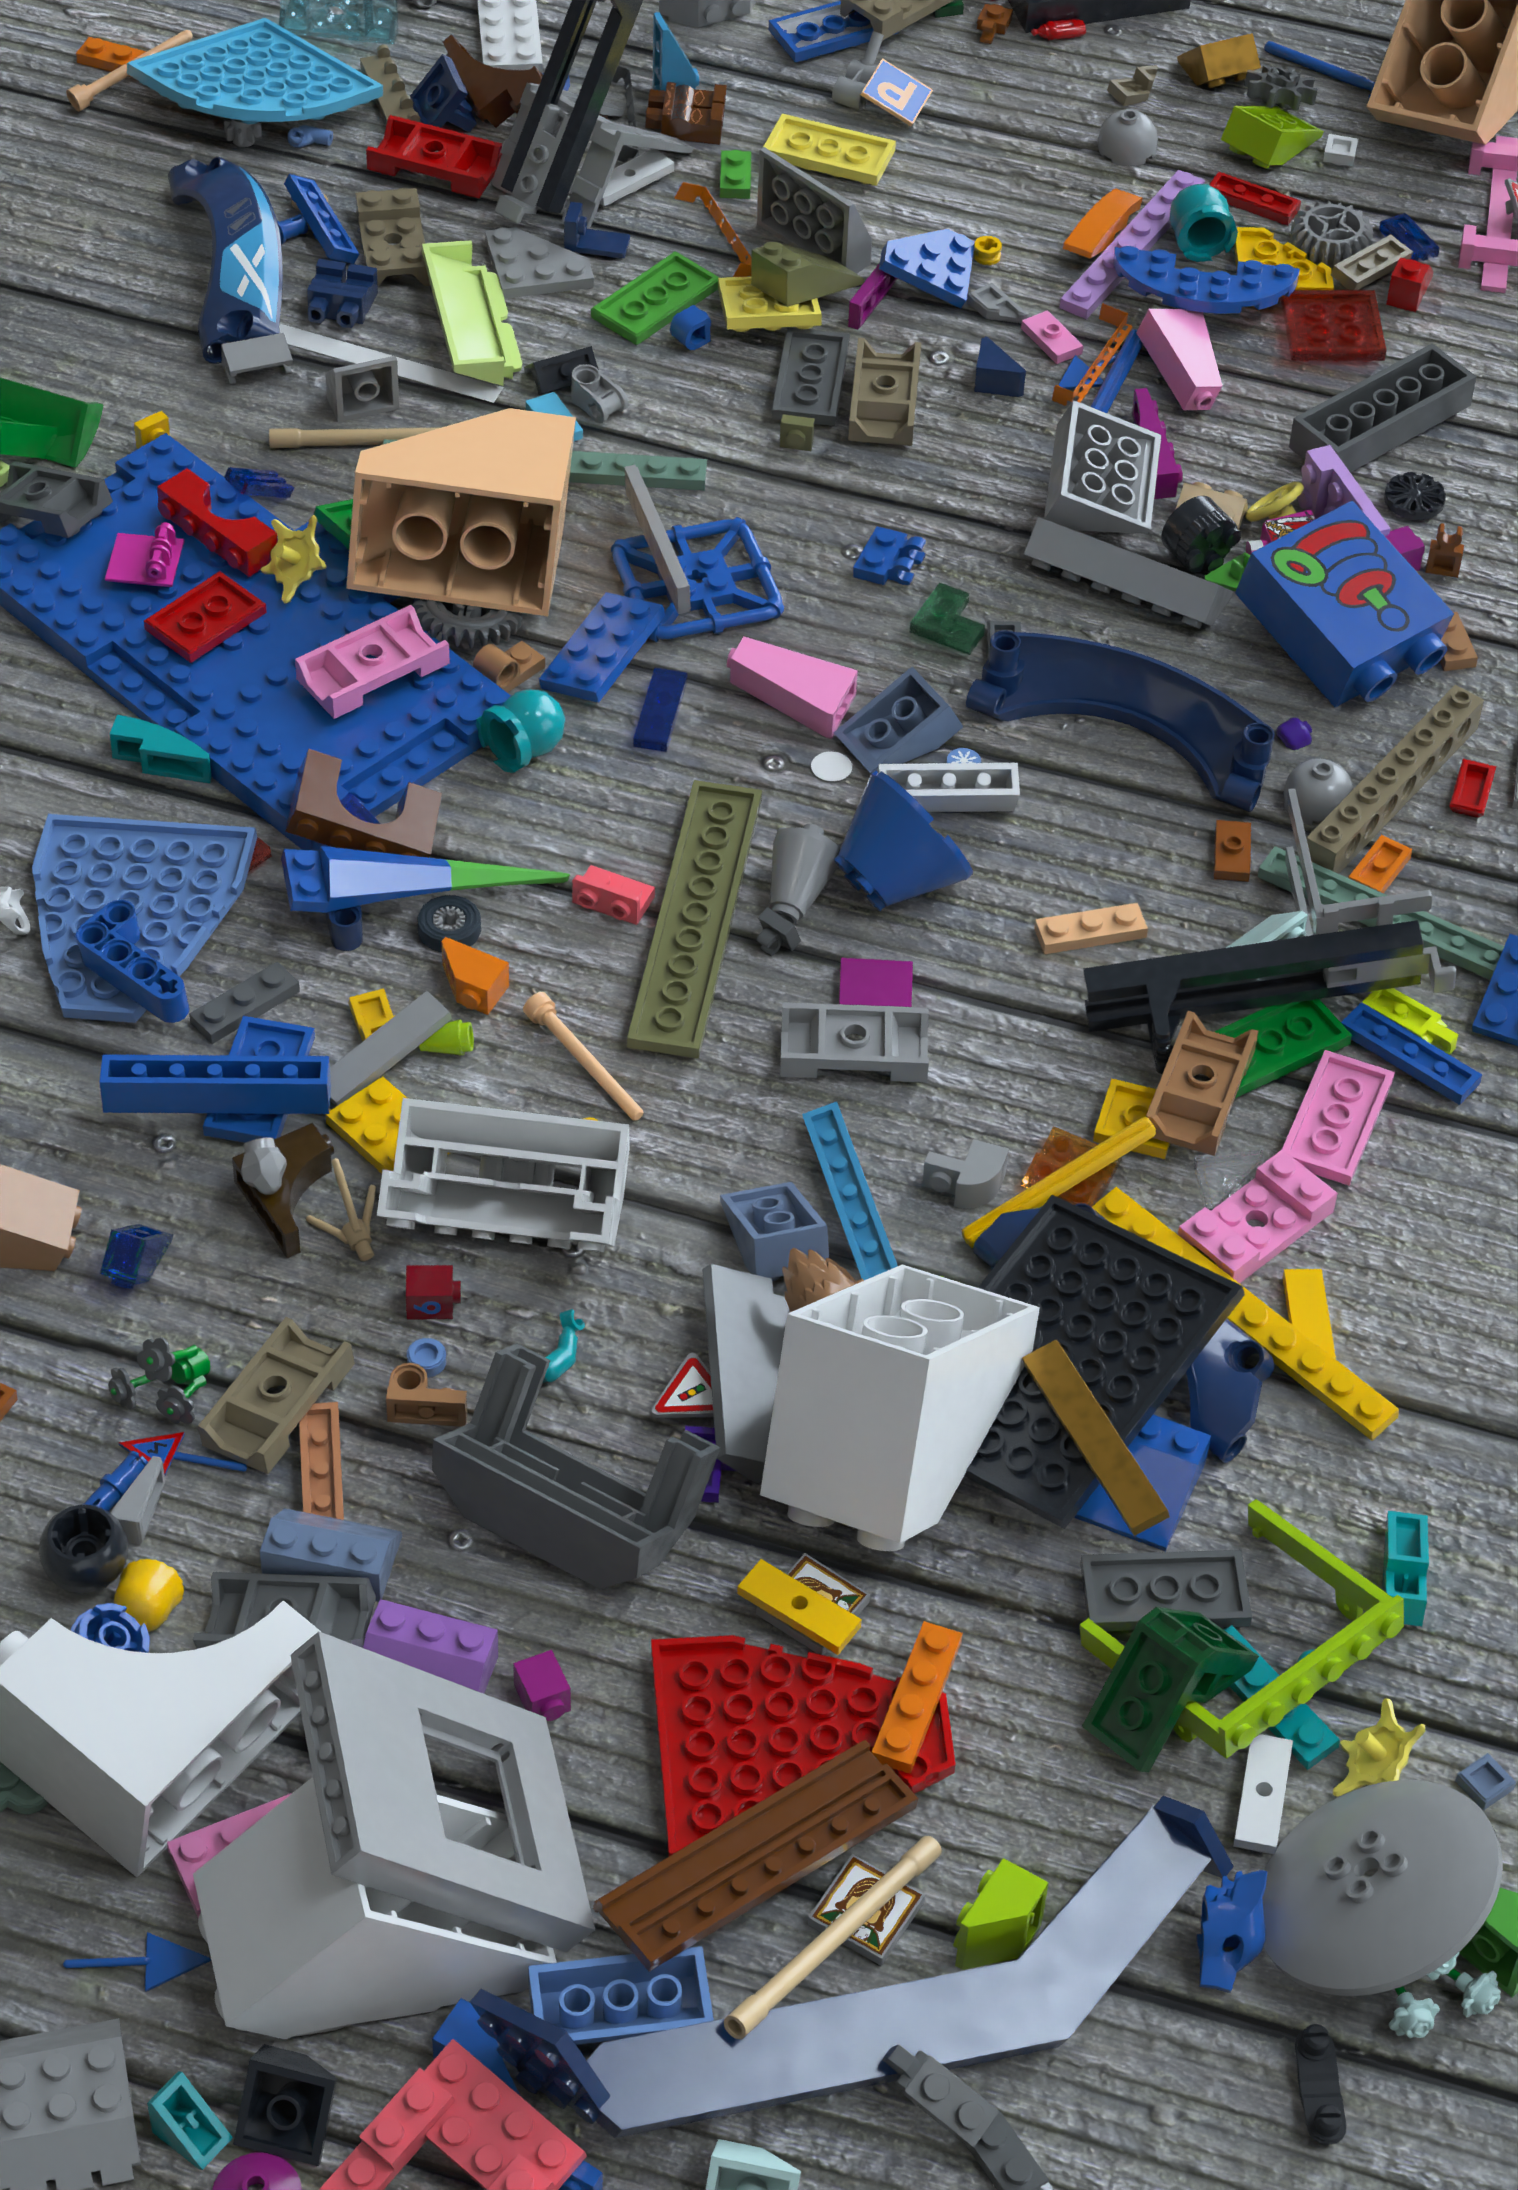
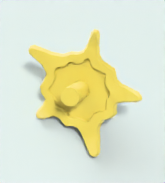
M315 515L311 516L308 527L304 531H292L279 520L274 519L271 521L275 532H277L278 543L271 550L270 563L262 567L261 572L275 575L277 583L283 584L282 601L284 604L291 602L299 585L303 581L309 580L314 571L326 569L325 562L319 557L320 547L315 541L317 525Z
M1387 1698L1383 1699L1381 1718L1377 1725L1359 1731L1353 1741L1341 1740L1342 1749L1349 1754V1759L1346 1763L1349 1773L1344 1781L1333 1789V1795L1339 1797L1365 1785L1399 1780L1401 1770L1408 1763L1409 1753L1413 1745L1425 1733V1724H1419L1411 1732H1405L1404 1728L1397 1723L1392 1701Z

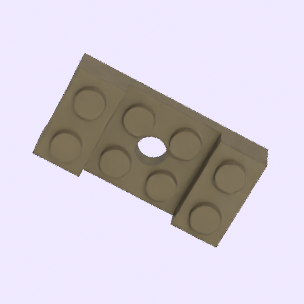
M841 0L840 15L846 17L854 11L859 12L870 20L874 32L884 35V40L953 0Z
M399 188L397 190L384 191L370 190L355 193L356 213L365 266L377 268L378 286L386 276L413 274L424 286H431L422 254V244H425L420 218L417 188Z
M858 337L848 441L912 446L921 342H915L901 355L876 353L865 338ZM881 385H889L891 387L884 388L881 387Z
M285 1317L198 1425L202 1446L269 1474L290 1447L288 1436L326 1388L334 1391L354 1366L355 1362L351 1344L344 1341L335 1349L308 1339L292 1319ZM278 1386L285 1387V1389L280 1393H267V1390L269 1388H276Z

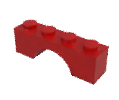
M186 468L157 487L158 509L161 515L181 527L187 535L195 537L209 551L217 553L231 567L240 570L250 577L270 563L271 550L278 543L277 532L256 517L230 520L211 513L210 485L191 470Z

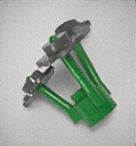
M156 1338L155 1340H145L143 1342V1351L137 1356L138 1365L145 1370V1375L130 1380L124 1368L118 1369L115 1367L111 1369L112 1378L108 1383L110 1394L122 1407L126 1406L130 1410L136 1407L134 1398L136 1387L156 1379L167 1381L170 1377L178 1384H189L184 1391L177 1386H171L169 1389L160 1388L157 1392L159 1399L156 1401V1407L166 1418L175 1424H178L180 1421L185 1424H191L195 1419V1415L192 1411L194 1403L189 1397L196 1390L207 1384L204 1377L210 1372L211 1366L206 1353L202 1349L197 1348L196 1345H192L184 1350L169 1352L168 1341L165 1338Z

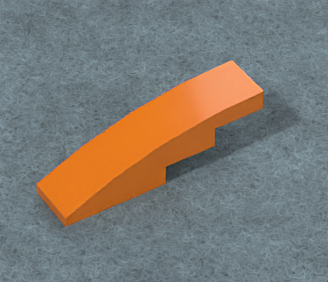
M1116 188L1103 196L1081 219L1064 242L1062 249L1090 259L1104 251L1114 241L1115 234L1126 228L1129 215L1140 209L1143 198Z

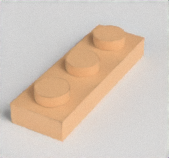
M1138 903L1035 919L1034 926L1044 955L1147 938L1148 927Z

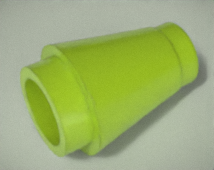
M459 1019L446 1023L419 1045L420 1051L464 1056L465 1052L473 1051L474 1035L471 1022L463 1023Z

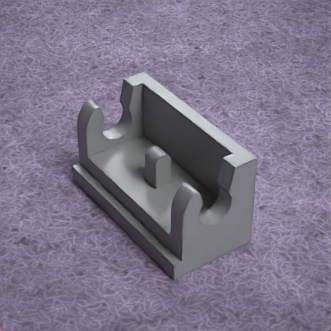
M284 333L221 344L222 366L229 384L236 383L234 376H237V373L282 365L285 374L292 373L293 359Z

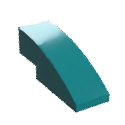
M122 715L116 716L110 731L113 759L139 762L144 774L210 784L212 779L210 755L197 744L160 725Z
M1388 1511L1382 1590L1392 1598L1398 1594L1404 1599V1624L1422 1627L1427 1605V1572L1429 1566L1428 1516Z

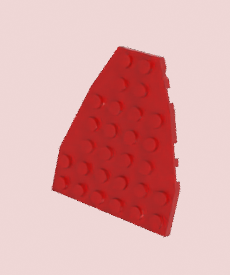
M735 1635L651 1639L668 1857L856 1744L866 1740L870 1744L869 1751L872 1753L901 1677L897 1676L894 1682L874 1675L872 1667L861 1663L808 1652L806 1658L784 1653V1646L770 1644L769 1649L745 1644L746 1638ZM943 1692L911 1774L891 1768L914 1794L955 1773L956 1762L946 1693Z

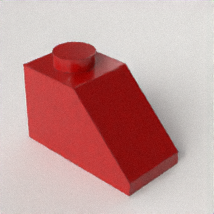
M1400 257L1391 275L1386 305L1416 313L1433 277L1434 271L1431 266L1413 259Z

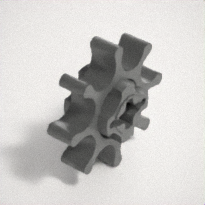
M1266 64L1263 65L1262 73L1247 70L1244 84L1245 87H1248L1247 97H1262V101L1269 108L1278 105L1281 108L1291 107L1294 111L1299 110L1300 102L1315 105L1318 91L1317 88H1313L1315 78H1300V75L1294 68L1290 67L1288 70H1284L1281 67L1271 68Z

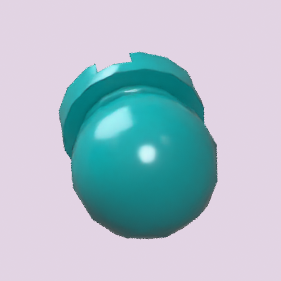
M1208 184L1190 185L1179 191L1171 202L1170 224L1175 232L1177 245L1187 259L1195 262L1213 261L1212 256L1218 255L1224 250L1225 253L1231 250L1236 242L1238 230L1233 215L1230 213L1227 199L1217 188Z
M533 689L514 693L503 702L502 706L493 705L483 711V715L476 720V728L478 729V737L482 747L485 748L489 745L493 754L498 758L493 762L504 772L514 773L527 766L531 758L551 752L563 738L565 725L564 712L559 702L547 692Z

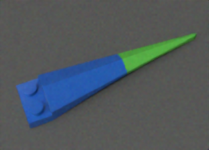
M320 846L319 851L284 849L281 857L290 911L327 913L380 901L453 890L506 885L565 883L570 874L563 872Z

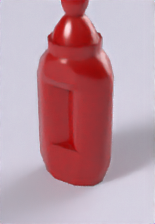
M1080 19L1048 21L1038 29H1032L1031 34L1033 36L1039 35L1043 39L1048 40L1081 37L1086 34V26L1084 21Z

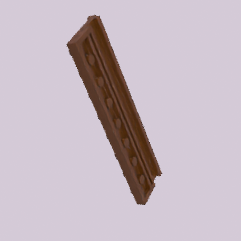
M864 1740L594 1901L593 1910L596 1913H600L648 1972L914 1810L919 1798L887 1763L882 1765L869 1751L870 1744Z

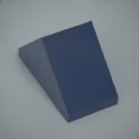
M987 336L982 338L976 367L974 392L1012 397L1023 396L1026 370Z

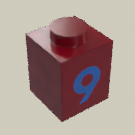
M406 1265L407 1320L453 1319V1304H461V1281H453V1265Z

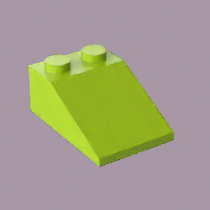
M1234 106L1220 140L1228 143L1231 151L1240 155L1248 154L1254 158L1253 162L1255 164L1269 168L1270 165L1285 164L1320 139L1324 131L1277 106H1273V108L1267 106Z

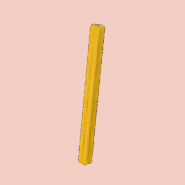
M1142 1117L962 1229V1236L965 1242L973 1248L978 1237L1002 1213L1040 1208L1051 1195L1059 1196L1151 1139L1156 1134L1153 1123L1149 1118Z

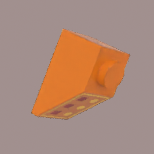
M444 937L442 940V965L456 1002L468 1009L477 1010L489 1015L509 987V962Z

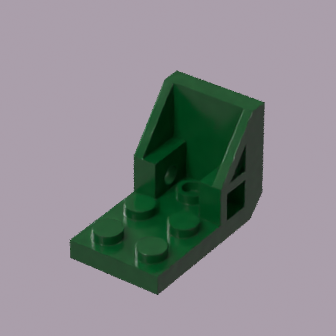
M1155 1607L1138 1621L1082 1727L1138 1771L1150 1772L1187 1702L1207 1703L1249 1673L1259 1656L1201 1613Z

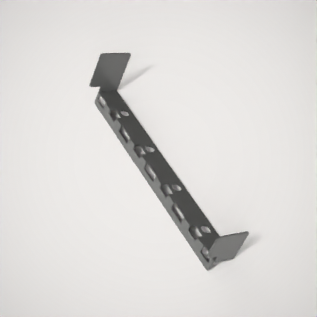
M618 65L612 82L617 83L620 78L624 79L626 107L629 108L627 111L628 126L636 127L630 70ZM623 145L617 160L626 163L628 158L634 159L635 156L638 157L639 148L637 146Z

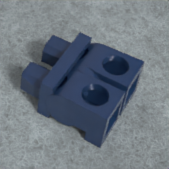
M318 259L316 275L307 289L309 321L321 324L325 319L337 320L341 327L352 328L355 323L363 324L365 314L369 312L378 294L377 268L350 264L347 269L346 279V263Z

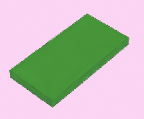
M675 251L591 308V318L633 344L638 345L669 324L677 313L698 304L718 290L719 277Z

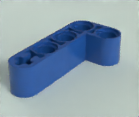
M120 899L108 903L85 921L76 931L82 963L160 1020L167 1023L183 1020L190 1010L184 981L177 974L134 945L141 935L134 905L127 900Z

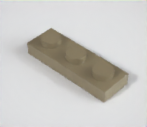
M1390 234L1334 265L1331 276L1338 280L1345 288L1355 292L1393 271L1400 257L1411 259L1413 251Z

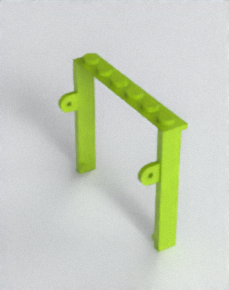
M1257 1499L1248 1504V1526L1252 1528L1253 1536L1257 1539L1262 1536L1332 1586L1335 1589L1337 1607L1346 1618L1353 1620V1622L1220 1720L1197 1702H1187L1173 1728L1176 1734L1185 1742H1191L1198 1736L1226 1759L1239 1749L1249 1746L1255 1737L1267 1728L1277 1725L1287 1713L1298 1705L1308 1702L1314 1693L1329 1682L1336 1681L1345 1670L1357 1661L1367 1658L1373 1649L1388 1638L1395 1637L1404 1627V1599L1397 1594L1392 1598ZM1089 1618L1080 1624L1081 1646L1113 1669L1125 1646Z

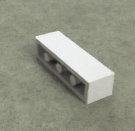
M1018 763L879 764L877 769L878 774L882 771L902 786L927 812L1014 811L1020 796Z

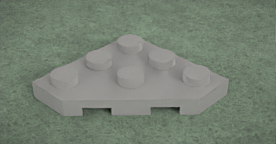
M516 227L485 231L486 246L494 272L498 275L504 299L594 288V275L588 258Z

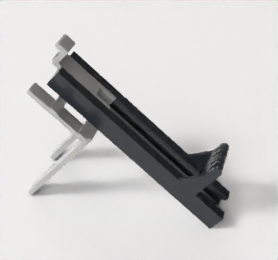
M1294 788L1288 789L1287 806L1312 914L1313 933L1308 915L1305 927L1306 936L1083 968L1088 1000H1085V1011L1089 1032L1147 1024L1155 1068L1159 1074H1163L1170 1057V1044L1180 1020L1186 1017L1187 1011L1194 1012L1197 1016L1419 985L1421 984V974L1428 973L1433 993L1452 991L1455 988L1456 967H1441L1436 946L1424 948L1418 920L1393 924V915L1430 910L1432 908V894L1430 890L1327 905L1321 904L1297 794ZM1293 846L1286 847L1285 862L1296 912L1304 911L1308 914ZM1377 918L1376 926L1338 932V923Z

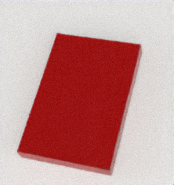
M219 571L144 620V628L192 663L267 613L266 603Z

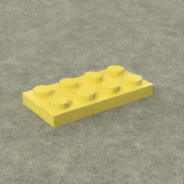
M781 114L763 147L793 166L877 186L895 152L896 141Z

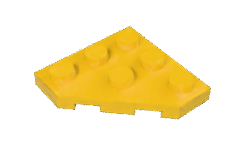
M1237 227V239L1233 245L1236 270L1238 261L1255 260L1262 264L1274 266L1288 264L1293 268H1300L1297 286L1289 297H1333L1334 284L1333 277L1331 276L1332 271L1329 266L1322 262L1316 265L1306 259L1307 253L1289 242L1283 245L1273 239L1274 233L1266 228Z

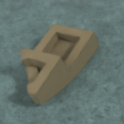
M1158 66L1136 67L1133 78L1110 80L1107 91L1122 106L1148 100Z

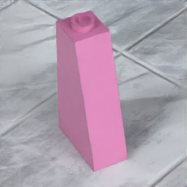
M1148 309L1137 331V335L1182 409L1210 410L1222 388V383L1203 312L1184 309Z
M744 636L738 647L732 648L728 655L727 667L731 668L730 683L829 739L833 738V732L838 729L856 696L858 670Z

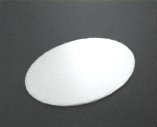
M824 752L812 760L811 769L822 780L840 781L850 775L852 763L848 757L841 753Z

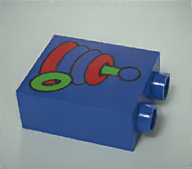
M1353 500L1252 552L1235 592L1239 599L1335 708L1359 694L1366 702L1374 701L1391 688L1397 679L1398 673L1410 667L1415 674H1423L1433 668L1447 652V646L1441 640L1454 613Z

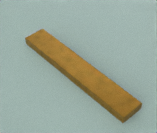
M1057 1339L1022 1357L1028 1372L1132 1534L1135 1536L1169 1518L1168 1509Z

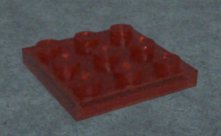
M1294 290L1289 297L1281 296L1291 361H1385L1387 350L1375 290Z

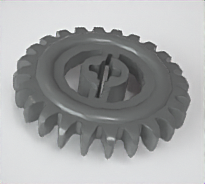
M413 598L412 602L423 631H430L431 638H436L439 632L442 631V641H448L449 636L453 635L455 636L456 647L459 646L463 637L467 638L470 649L473 647L475 638L480 639L483 647L487 645L488 636L491 637V641L495 645H498L500 637L508 641L510 634L515 635L522 623V613L491 609L490 613L482 616L483 607H469L468 605L453 603L451 613L444 607L447 602Z

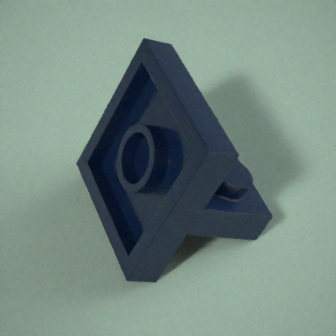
M442 54L410 95L413 101V109L419 114L421 123L440 128L448 121L471 132L477 124L471 112L472 107L465 98L468 93L452 58Z

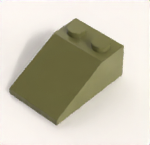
M768 242L763 247L751 250V285L787 307L864 283L863 277L824 255L779 242Z

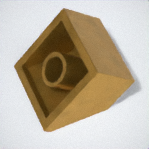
M1253 33L1201 45L1177 56L1178 63L1196 86L1208 84L1209 89L1226 84L1225 79L1234 77L1235 82L1243 81L1246 79L1247 70L1256 71L1261 68Z

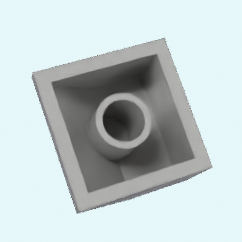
M396 356L334 368L325 373L327 400L337 422L399 409Z

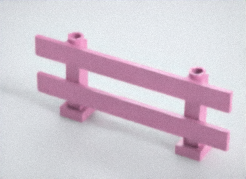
M1496 136L1495 143L1488 142L1484 145L1472 142L1468 174L1480 175L1481 167L1493 168L1486 236L1476 235L1477 226L1464 224L1458 268L1470 269L1472 261L1483 262L1481 290L1505 293L1508 265L1518 266V240L1511 239L1513 213L1507 215L1505 202L1511 200L1505 180L1511 178L1516 182L1518 138Z

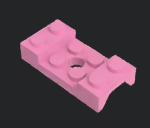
M412 605L295 659L296 679L333 719L362 706L364 694L412 671L423 677L450 664L449 643L444 640L436 644L423 631L415 608ZM372 655L378 658L370 659L365 656Z
M1282 1149L1257 1168L1256 1176L1253 1180L1210 1211L1204 1207L1180 1225L1178 1235L1191 1246L1197 1247L1213 1260L1219 1268L1238 1283H1241L1333 1213L1338 1193ZM1259 1220L1263 1222L1265 1226L1252 1227L1247 1223V1221Z

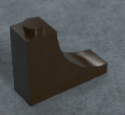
M313 1123L274 1139L275 1147L279 1148L287 1161V1166L282 1176V1186L274 1194L265 1195L255 1187L244 1182L241 1168L245 1152L232 1158L235 1184L286 1258L301 1253L299 1228L293 1219V1213L300 1197L315 1181L332 1172L331 1155L334 1154L333 1144L326 1134H320Z

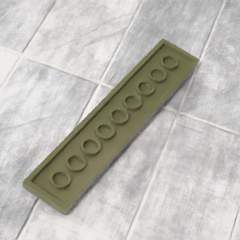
M699 780L693 781L627 1036V1048L699 1059L762 802V790Z

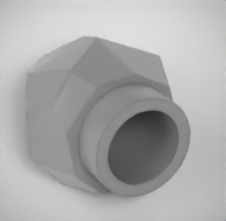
M260 1138L245 1143V1154L241 1168L244 1182L255 1187L265 1195L274 1194L282 1186V1176L287 1166L285 1157L279 1148L275 1147L273 1138Z

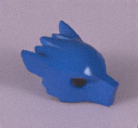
M1259 1870L1244 1875L1242 1871L1236 1872L1234 1881H1230L1227 1876H1223L1221 1888L1212 1885L1206 1886L1202 1897L1201 1934L1196 1936L1200 1958L1199 1987L1231 1993L1237 1972L1245 1968L1262 1952L1266 1941L1262 1897L1266 1889L1267 1871ZM1231 1947L1234 1950L1230 1952H1225L1223 1948Z

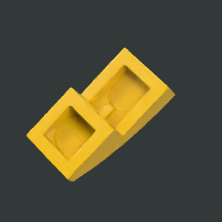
M384 988L349 997L348 1004L362 1041L394 1017Z

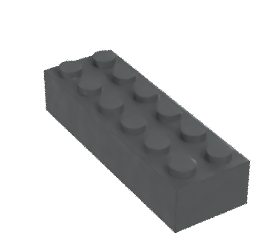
M1431 343L1293 418L1289 448L1305 460L1308 450L1331 445L1349 472H1352L1470 407L1477 376Z

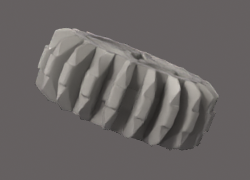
M1330 201L1325 205L1316 202L1314 207L1308 205L1305 207V210L1298 211V215L1294 218L1291 226L1290 240L1292 245L1307 253L1306 259L1316 265L1322 262L1333 268L1337 263L1372 245L1374 232L1373 226L1369 224V218L1363 216L1360 210L1354 211L1352 205L1345 207L1342 206L1341 202L1338 205L1331 204Z

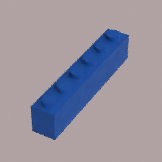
M102 1055L99 1084L103 1113L329 1114L331 1094L329 1056Z

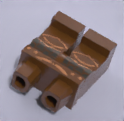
M667 82L666 91L650 89L645 128L661 130V134L684 141L720 145L727 85L715 84L714 91L697 90L688 85L676 87L675 82Z

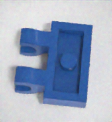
M876 526L853 567V577L885 585L887 579L902 585H910L914 577V573L910 572L914 564H921L926 556V553L920 552L926 540L917 536L907 540L906 533Z

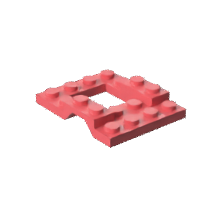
M452 2039L425 2070L419 2068L360 2134L361 2143L319 2190H384L427 2140L485 2190H558L587 2155L583 2149L458 2042Z

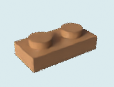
M1453 612L1454 615L1441 640L1447 646V652L1440 660V664L1444 671L1474 668L1478 660L1477 654L1458 612Z

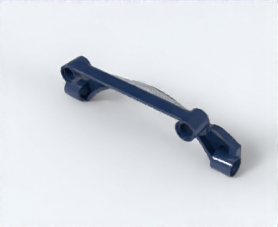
M1085 1203L1075 1204V1206L1108 1221L1091 1206ZM1041 1208L1002 1213L978 1237L973 1246L974 1254L993 1269ZM1228 1318L1186 1371L1190 1394L1191 1428L1211 1435L1208 1450L1224 1463L1233 1460L1244 1448L1247 1442V1435L1245 1434L1255 1423L1262 1381L1269 1378L1274 1370V1360L1270 1353ZM1253 1354H1259L1258 1364L1252 1369H1246L1245 1364L1248 1357Z

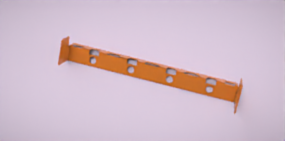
M683 182L674 198L691 203L695 201L696 197L702 199L705 207H708L709 213L713 216L716 224L719 225L727 241L733 247L732 249L736 252L740 261L743 262L740 263L733 277L751 276V256L708 189L704 186Z
M1102 303L1099 319L1118 328L1075 390L1070 391L1055 385L1052 401L1066 406L1067 401L1072 402L1077 396L1079 397L1077 402H1082L1133 328V326L1126 324L1128 313ZM1124 326H1128V328L1126 329V331L1123 330V327H1124ZM1113 342H1117L1114 348L1110 347ZM1100 360H1104L1102 366H1098ZM1091 378V382L1088 385L1085 384L1087 379Z

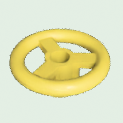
M1292 482L1270 492L1247 510L1246 519L1250 522H1255L1266 517L1274 519L1296 513L1290 503L1302 494L1304 485L1301 482Z

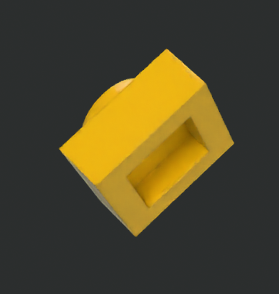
M162 411L134 423L136 448H141L165 433L170 436L169 418Z

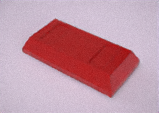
M1467 759L1462 760L1449 806L1452 812L1476 818L1484 815L1497 766Z

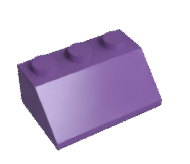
M380 1599L366 1632L363 1648L484 1694L498 1659V1630Z

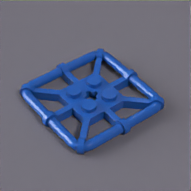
M739 517L687 527L675 525L672 526L671 530H666L670 542L675 544L679 553L677 558L690 585V611L703 609L706 616L705 619L671 625L679 614L654 557L637 550L649 547L644 535L617 539L611 546L613 561L624 585V596L644 600L667 595L670 605L665 610L666 615L648 638L655 642L660 639H673L712 631L714 634L722 633L725 628L779 618L784 612L781 594L770 572L771 564L762 555L751 529L746 525V521ZM726 533L713 550L691 553L686 540ZM741 538L751 563L727 567L724 557L738 539ZM629 563L658 574L660 580L641 584L639 581H636ZM758 577L768 600L738 589L735 582ZM694 579H700L702 582L697 583ZM734 603L749 610L721 615L719 612L717 613L715 606Z

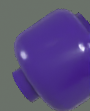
M1296 717L1286 720L1276 729V736L1291 750H1298L1310 745L1312 742L1311 726L1307 721L1302 722Z

